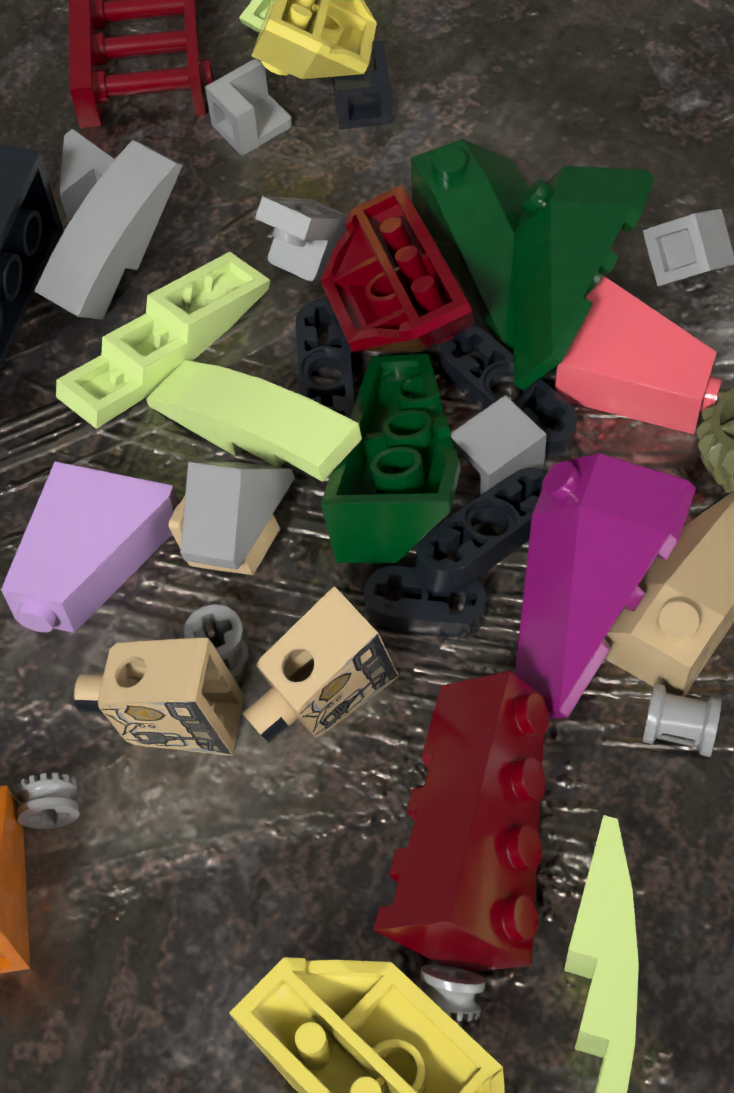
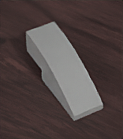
M132 140L110 164L74 214L51 254L35 288V292L78 317L103 320L125 268L138 270L183 165L138 141Z

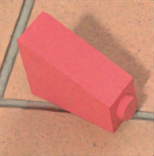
M603 275L596 287L586 296L593 305L565 357L557 365L555 391L572 404L694 435L701 412L708 407L716 405L717 393L721 388L722 379L711 376L717 352Z

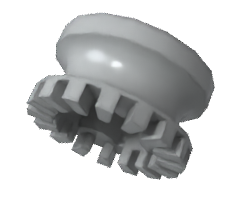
M46 773L40 774L41 780L39 781L35 775L29 776V780L22 779L21 783H17L15 788L16 797L24 803L17 810V821L20 825L34 829H51L71 824L78 819L80 815L79 805L71 799L78 792V783L74 777H69L67 774L58 776V773H52L50 779H47Z
M424 965L421 967L419 978L426 984L424 993L449 1017L451 1013H454L453 1018L456 1021L464 1019L467 1022L472 1021V1019L477 1020L480 1017L481 1008L480 1005L474 1002V998L477 993L484 991L485 978L461 968L443 965Z

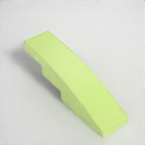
M228 252L147 295L146 314L103 336L102 353L100 356L57 379L56 397L94 428L101 427L151 394L184 360H195L219 339L268 291L270 279L233 253Z
M184 360L146 398L149 407L236 457L243 450H246L274 467H281L287 461L322 482L362 439L359 423L276 384L217 365Z
M603 815L564 968L566 972L592 979L575 1049L603 1058L595 1093H627L636 1039L639 971L633 889L618 819Z

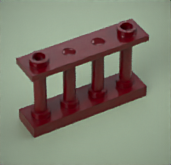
M69 0V86L80 128L101 126L100 103H109V97L191 89L195 116L206 115L205 86L213 82L210 59L202 60L198 0ZM185 15L184 30L106 38L103 32L99 33V29L107 28V23ZM187 51L188 67L106 75L105 70H100L101 65H108V59Z

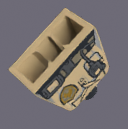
M334 586L259 659L256 666L272 688L242 714L267 744L297 719L316 738L337 725L392 683L399 675L378 632Z
M209 638L118 642L109 649L104 674L82 673L77 678L74 690L77 710L80 713L104 714L126 742L139 746L233 756L245 695Z

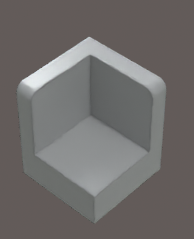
M255 58L205 86L212 126L241 156L292 127L291 116L268 94L265 67L259 59Z
M722 209L694 213L642 230L657 286L734 265V253Z
M506 395L451 433L454 448L481 474L480 495L520 469H544L547 434Z

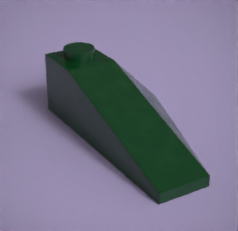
M464 139L411 157L413 206L493 338L514 355L515 230L524 211L519 204L523 195L529 189L528 184L511 159Z
M564 166L547 182L543 178L536 180L523 195L519 206L524 211L515 230L514 384L520 389L525 390L560 364L593 305L586 296L596 287L603 275L611 272L619 257L610 250L621 228L626 232L633 230L643 213L655 178L647 170Z
M429 354L371 356L350 417L351 420L359 423L362 439L331 472L321 501L336 563H397L451 512L461 470L457 452L453 446L447 417L442 407Z

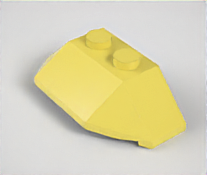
M271 0L251 56L261 60L262 65L273 73L283 76L291 74L300 79L365 74L370 61L372 41L374 40L377 23L364 0Z
M283 957L229 1012L235 1022L298 1093H505L503 1066L392 962L355 960L306 961L305 958Z

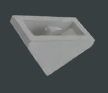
M188 462L180 551L184 560L238 570L295 479L292 470L243 462Z

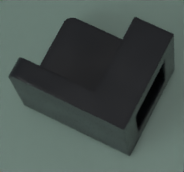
M383 40L372 41L374 70L365 71V74L333 77L339 130L392 124L391 84Z

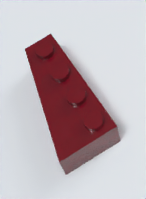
M511 671L446 684L440 687L421 756L428 769L424 786L412 789L406 813L414 820L407 848L395 850L389 871V876L395 882H398L392 905L379 908L373 931L443 966L461 968L471 972L531 966L533 938L538 929L535 891L537 866L540 864L542 857L539 818L540 800L544 795L546 784L542 763L544 733L548 729L549 714L546 706V697Z

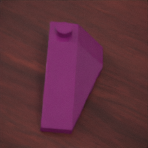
M600 453L551 465L549 472L544 477L542 491L532 514L515 675L546 697L549 719L568 718L610 651L609 643L605 640V637L624 609L635 611L645 595V592L638 587L643 576L655 557L667 560L676 546L696 487L690 481Z

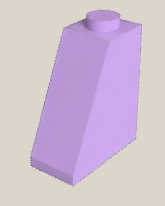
M55 461L1 588L15 620L24 627L37 632H50L54 628L75 633L172 535L169 528V520L178 505L173 485Z

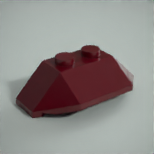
M402 185L349 211L344 223L346 231L336 243L320 281L352 351H421L434 344L448 341L455 334L473 326V314L468 300Z

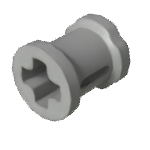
M223 605L203 606L194 611L186 620L183 630L184 638H209L213 645L221 643L222 646L215 649L222 660L227 659V668L235 681L243 676L244 670L250 661L248 648L243 640L244 632L241 619L235 611ZM211 622L214 631L208 633L206 624Z
M654 683L642 742L653 744L656 739L696 747L699 755L710 757L718 728L722 698L711 696L708 701L666 693L664 685Z

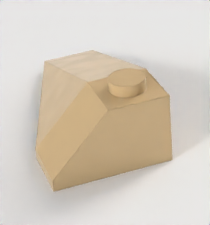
M731 492L683 526L679 540L667 560L655 557L638 584V587L645 592L644 597L634 612L626 609L622 611L605 637L610 647V651L605 657L606 660L652 687L654 683L664 685L666 693L685 697L734 623V492Z

